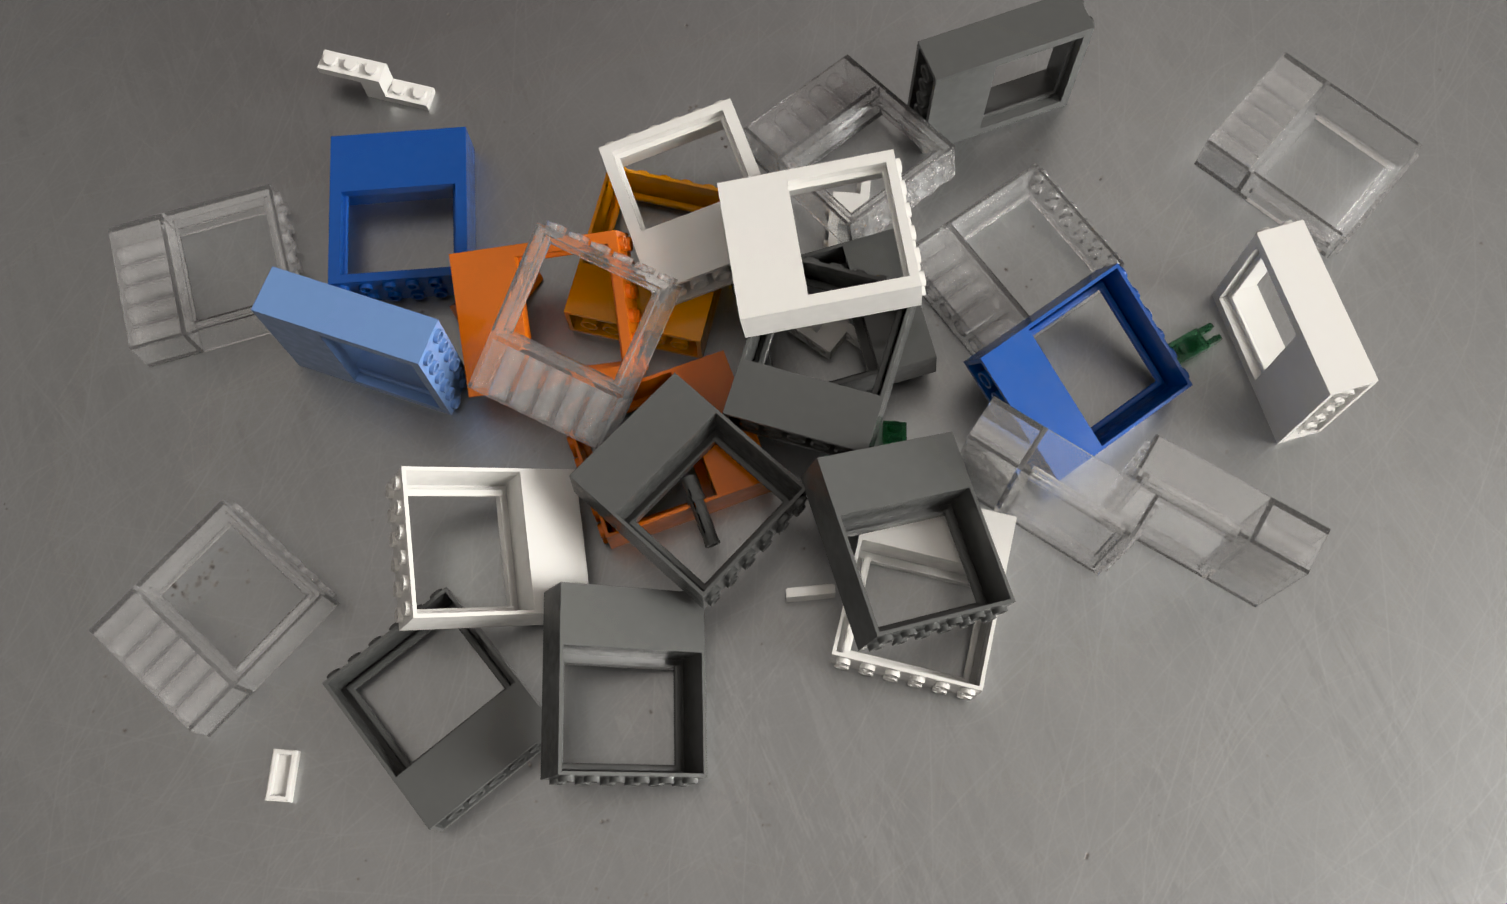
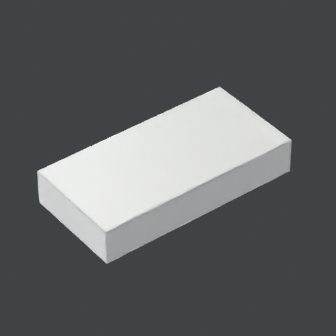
M835 584L791 587L785 591L786 603L835 598L836 594Z
M273 749L265 795L266 801L293 803L301 751Z

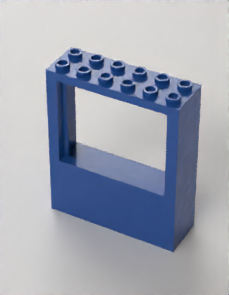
M466 127L331 136L328 247L329 285L376 300L400 301L405 298L421 300L425 297L445 298L448 295H454L451 267L348 274L349 206L453 198L454 253L476 250L475 149Z
M1118 263L1095 270L964 361L967 369L1038 481L1059 482L1193 385L1189 379V373L1180 365L1176 352L1167 344L1163 331L1156 326L1152 319V313L1143 305L1139 292L1136 288L1132 287L1127 278L1126 271ZM1099 290L1155 382L1090 428L1033 336Z

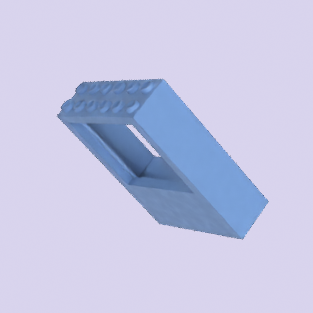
M272 266L251 311L299 366L452 416L454 409H457L460 405V395L463 388L467 387L465 367L438 319Z

